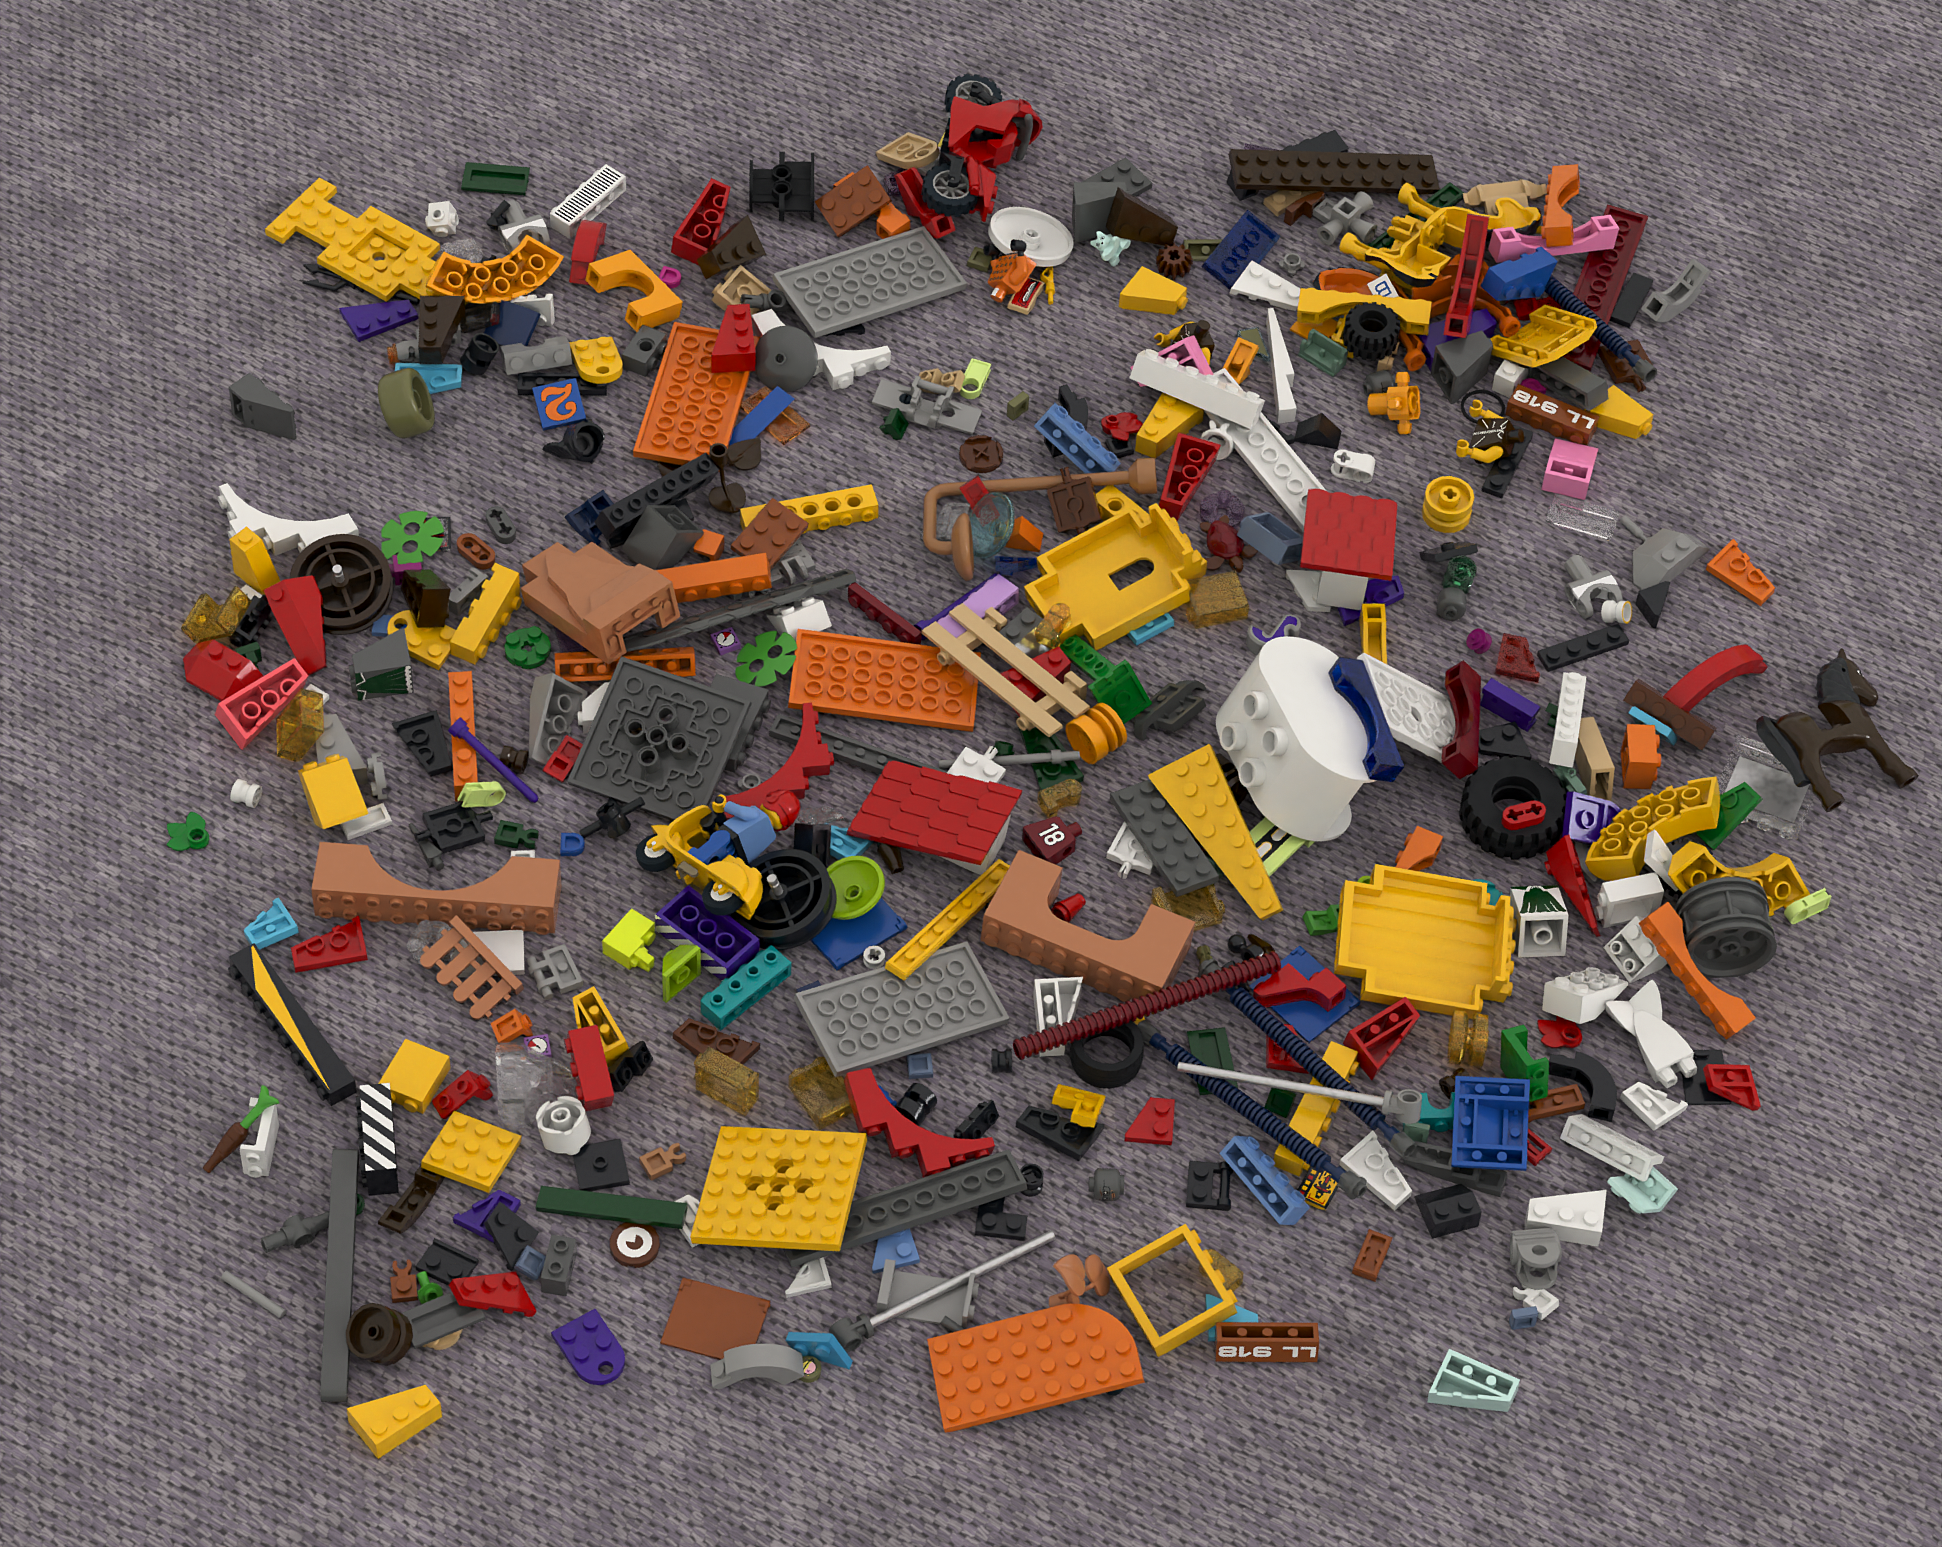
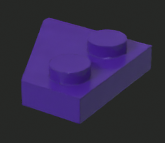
M497 1190L485 1200L474 1203L470 1210L461 1215L459 1213L453 1216V1223L494 1242L493 1237L488 1233L483 1224L498 1202L503 1203L516 1213L521 1206V1200L501 1190Z

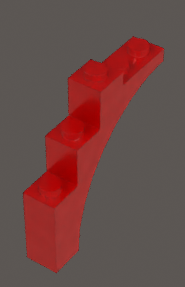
M1467 214L1459 267L1452 299L1446 314L1444 335L1466 338L1470 331L1478 285L1482 276L1489 224L1488 216Z
M812 702L803 703L800 738L794 752L784 766L760 785L739 794L725 796L726 802L731 801L748 807L756 806L760 809V806L766 800V795L778 789L791 791L798 799H804L805 790H809L808 777L830 774V766H834L833 752H828L827 743L822 744L821 733L816 732L815 725L819 724L818 711H813ZM724 811L727 820L734 817L733 815L726 813Z
M871 1068L846 1074L844 1084L859 1133H866L867 1136L871 1137L884 1131L892 1158L898 1156L901 1159L908 1158L916 1153L923 1178L950 1169V1164L958 1166L964 1164L968 1159L975 1158L978 1160L992 1154L995 1147L993 1137L980 1139L951 1138L928 1131L907 1119L887 1100L877 1085Z

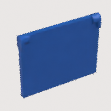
M880 898L878 903L862 916L848 920L831 918L827 926L816 937L811 939V942L837 971L864 955L865 949L869 946H879L908 927L904 920Z
M1301 946L1295 948L1287 957L1281 960V968L1289 963L1308 981L1314 973H1320L1325 969ZM1267 973L1265 977L1261 976L1250 984L1249 987L1253 991L1258 983L1265 982L1272 974ZM1346 988L1345 999L1329 1012L1320 1005L1305 1000L1271 1006L1270 1008L1288 1025H1293L1295 1031L1306 1042L1310 1043L1359 1006L1361 1001Z

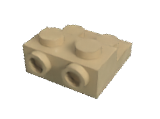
M740 265L735 271L731 269L724 277L726 282L723 285L719 283L712 291L714 297L711 301L726 311L727 305L742 304L740 303L742 294H768L772 290ZM750 308L751 320L752 315L758 313L759 309Z

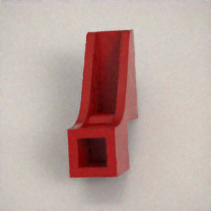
M915 167L894 175L907 214L920 217L922 226H925L933 238H941L956 230L951 215L947 217L942 213L937 214L934 209L927 207V203H924L923 195H921L923 179Z
M1288 963L1279 972L1274 971L1265 982L1258 983L1253 990V997L1265 1008L1305 1000L1314 1002L1329 1012L1345 999L1347 985L1328 968L1323 969L1320 973H1314L1308 981Z

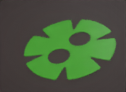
M409 511L399 514L401 525L391 519L381 530V537L391 539L382 542V553L386 559L398 553V564L422 562L421 551L432 556L443 542L442 538L431 537L444 532L440 520L433 516L424 523L428 514L424 511ZM412 522L419 524L420 529L416 534L407 535L404 532L407 524ZM410 540L416 541L418 548L414 552L405 553L402 550L405 542Z
M769 631L756 636L757 647L747 643L737 656V662H747L736 667L735 674L738 680L750 684L757 676L755 686L758 687L777 681L775 670L785 675L796 659V655H785L797 649L794 638L790 634L783 632L775 641L777 631ZM775 645H780L783 649L782 653L776 658H769V649ZM761 659L764 661V666L758 672H751L749 670V666L754 660Z

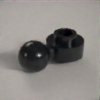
M1234 934L1228 939L1227 946L1229 950L1233 953H1241L1243 961H1248L1250 958L1255 959L1258 955L1262 957L1264 954L1263 950L1255 944L1247 946L1246 940L1242 935Z

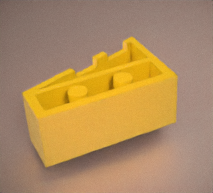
M1162 392L1137 433L1135 451L1156 459L1174 444L1178 433L1186 435L1191 428L1203 422L1204 409Z
M426 1385L346 1408L349 1424L377 1459L442 1417L441 1403Z

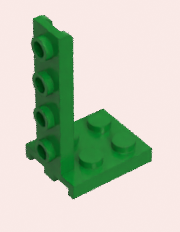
M1076 634L1067 638L1059 646L1071 663L1094 681L1088 688L1096 702L1109 705L1118 714L1123 724L1152 704L1131 665L1125 659L1115 666Z

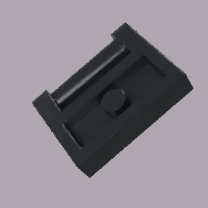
M1189 1160L1186 1207L1229 1211L1231 1209L1229 1192L1230 1175L1233 1173V1169L1226 1161L1212 1163ZM1213 1173L1221 1174L1218 1199H1212Z

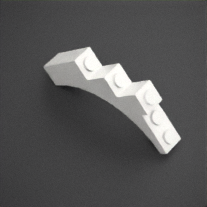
M772 309L752 315L753 332L755 336L760 338L772 328L786 326L779 320ZM814 343L818 354V364L814 376L823 372L832 390L845 389L853 384L854 376H863L867 372L876 369L882 370L890 365L891 351L888 346L866 350H842ZM782 354L778 357V361L781 363L784 360Z
M228 483L219 486L220 496L217 497L222 509L226 508L228 511L227 517L230 524V531H228L229 539L247 526L263 540L266 549H271L275 556L297 547L301 553L314 541L329 535L351 534L359 536L358 528L349 513L317 521L281 519L262 513L245 503L234 493Z

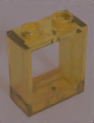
M301 688L277 717V757L295 762L300 761L323 734V694Z
M708 1047L704 1053H700L694 1062L696 1090L746 1116L759 1099V1073L711 1047Z

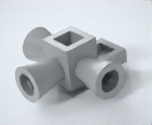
M1360 191L1352 201L1344 197L1337 204L1325 198L1313 209L1312 214L1325 223L1317 229L1320 240L1327 245H1332L1340 233L1345 235L1353 231L1365 244L1370 242L1376 234L1377 225L1361 220L1360 216L1373 208L1371 197L1367 193Z

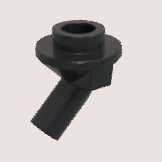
M504 200L495 209L494 213H491V217L487 219L486 224L493 230H498V226L508 224L502 215L511 205Z

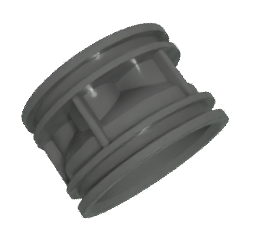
M1740 877L1711 879L1693 886L1677 901L1675 910L1683 921V933L1686 935L1684 939L1687 950L1694 964L1704 977L1743 976L1760 969L1775 955L1777 943L1769 918L1766 892L1755 881Z

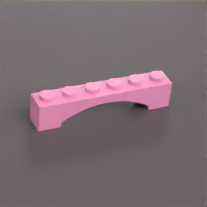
M1611 215L1591 217L1590 221L1573 229V245L1547 247L1546 239H1542V236L1523 235L1517 233L1513 227L1493 229L1488 250L1496 263H1502L1509 259L1516 261L1524 253L1528 255L1535 253L1536 248L1541 246L1552 256L1613 249L1619 227Z

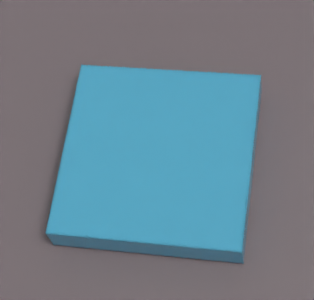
M1637 707L1631 708L1629 715L1634 722L1640 725H1655V734H1658L1660 738L1671 745H1675L1678 737L1671 728Z

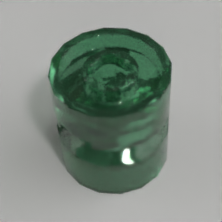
M1459 555L1453 557L1447 565L1442 580L1443 588L1455 587L1461 589L1465 594L1468 593L1477 572L1475 562L1466 556Z

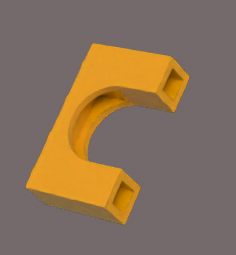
M631 250L589 263L585 280L597 293L619 286H629L646 294L647 297L628 303L625 321L636 332H638L642 325L653 328L679 318L683 301Z

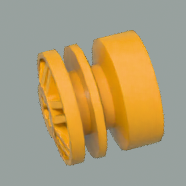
M1097 703L1086 711L1084 715H1080L1066 724L1065 731L1071 747L1074 751H1079L1080 757L1088 764H1095L1103 759L1108 752L1115 751L1127 742L1126 728L1122 720L1105 703Z

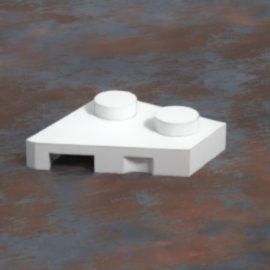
M546 294L545 298L528 295L510 300L511 303L540 313L537 325L552 327L555 321L553 294Z
M1286 570L1287 580H1290L1294 586L1295 593L1302 599V604L1307 611L1330 612L1331 606L1316 604L1320 571Z

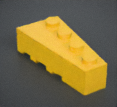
M494 563L491 569L493 576L490 581L485 579L481 586L483 590L479 600L474 598L470 605L469 618L464 617L450 640L451 655L474 665L480 658L483 659L490 643H494L497 640L499 630L502 626H507L511 613L514 610H518L522 603L519 573L497 563Z

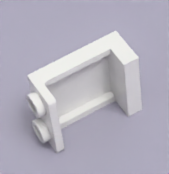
M250 1098V1111L257 1104L258 1098ZM276 1105L266 1108L253 1122L252 1129L258 1132L256 1144L254 1146L243 1144L240 1146L243 1173L251 1177L269 1176L279 1129Z

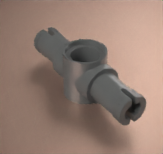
M777 289L770 291L768 294H742L740 298V303L750 304V308H757L762 312L772 309L775 314L777 312H786L787 310L794 311L786 300L784 293Z
M329 1211L312 1218H303L302 1215H294L288 1218L283 1223L280 1231L261 1238L263 1250L265 1253H268L285 1245H293L297 1249L301 1248L300 1245L306 1242L310 1244L317 1232L329 1227Z

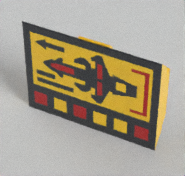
M1310 1166L1297 1190L1304 1195L1307 1204L1324 1210L1327 1209L1338 1186L1337 1182L1331 1179L1329 1173L1326 1171L1319 1173Z

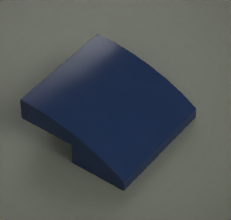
M501 300L500 303H496L484 333L494 338L499 346L517 343L528 346L541 314L526 307ZM498 315V323L492 324V316Z

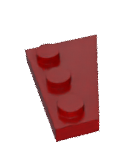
M360 917L352 918V922L346 925L333 927L332 931L325 935H316L291 947L295 973L368 960Z
M516 1271L452 1279L449 1284L460 1306L484 1310L493 1307L502 1309L503 1313L512 1314L513 1311L524 1312V1316L532 1317L537 1312Z

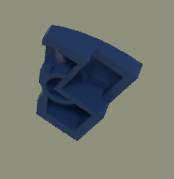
M602 490L568 513L564 518L584 539L599 545L601 540L598 538L602 532L594 521L602 510L614 503L605 491Z

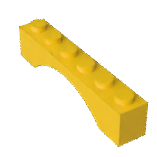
M1315 288L1300 289L1297 322L1320 324L1330 318L1348 314L1351 308L1354 309L1358 304L1377 302L1378 305L1382 303L1386 305V308L1393 309V313H1396L1398 320H1400V328L1405 333L1428 335L1431 301L1404 299L1402 297H1383L1377 294L1363 295L1357 292L1344 293L1336 290L1325 291Z
M1362 603L1359 618L1362 653H1366L1387 664L1385 604ZM1365 690L1366 700L1371 708L1372 702Z

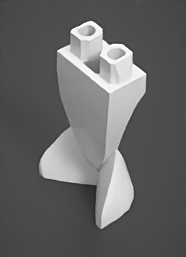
M1653 980L1643 986L1629 1001H1608L1605 1003L1607 1014L1621 1027L1636 1036L1648 1072L1655 1083L1660 1081L1666 1088H1669L1677 1083L1678 1078L1675 1073L1681 1071L1686 1078L1697 1073V1066L1693 1060V1050L1675 1029L1662 1020L1660 993Z

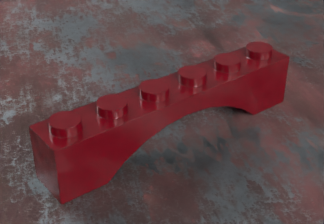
M1464 660L1445 672V688L1450 697L1455 716V734L1452 742L1442 747V764L1459 780L1478 769L1481 676Z

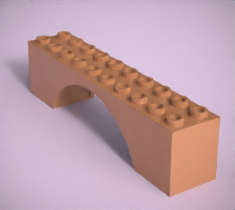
M320 842L311 889L315 916L325 919L341 917L351 920L359 916L360 919H367L370 922H379L380 920L391 921L395 924L408 922L416 923L420 926L435 924L445 928L451 927L449 921L457 915L469 929L487 928L491 931H499L500 929L522 930L523 932L529 931L546 935L548 933H555L561 892L560 860L512 856L498 872L475 885L455 890H427L410 886L389 875L375 861L368 845Z

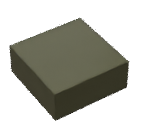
M974 247L967 261V266L988 272L992 257L986 256L983 249Z
M1022 391L1007 403V417L1012 421L1028 410V394Z

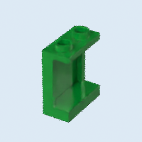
M1523 1024L1501 1030L1500 1068L1507 1078L1530 1079L1529 1102L1548 1096L1549 1060L1546 1057L1537 1060L1531 1058L1527 1052L1528 1030Z

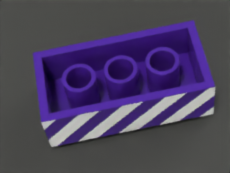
M689 885L655 914L656 931L676 947L679 945H697L700 947L701 966L721 981L733 976L740 966L748 964L759 952V938L730 916L710 913L703 904L702 895Z

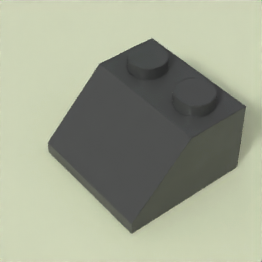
M1027 607L999 631L1001 635L1031 659L1056 648L1055 644L1058 642L1045 620Z

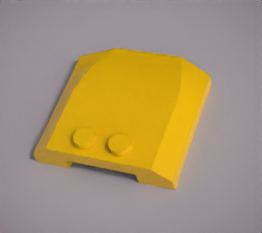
M1543 305L1529 314L1531 322L1520 328L1515 335L1506 338L1495 335L1490 338L1493 343L1491 355L1534 368L1559 359L1589 340L1597 328L1596 320Z

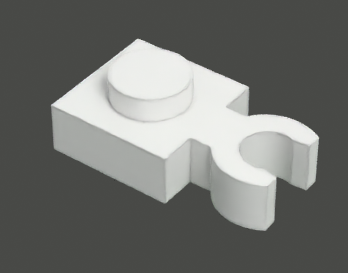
M1524 1285L1522 1287L1525 1290H1519L1517 1287L1513 1288V1296L1518 1300H1523L1524 1308L1537 1307L1538 1318L1541 1320L1559 1306V1299L1545 1289L1534 1290Z

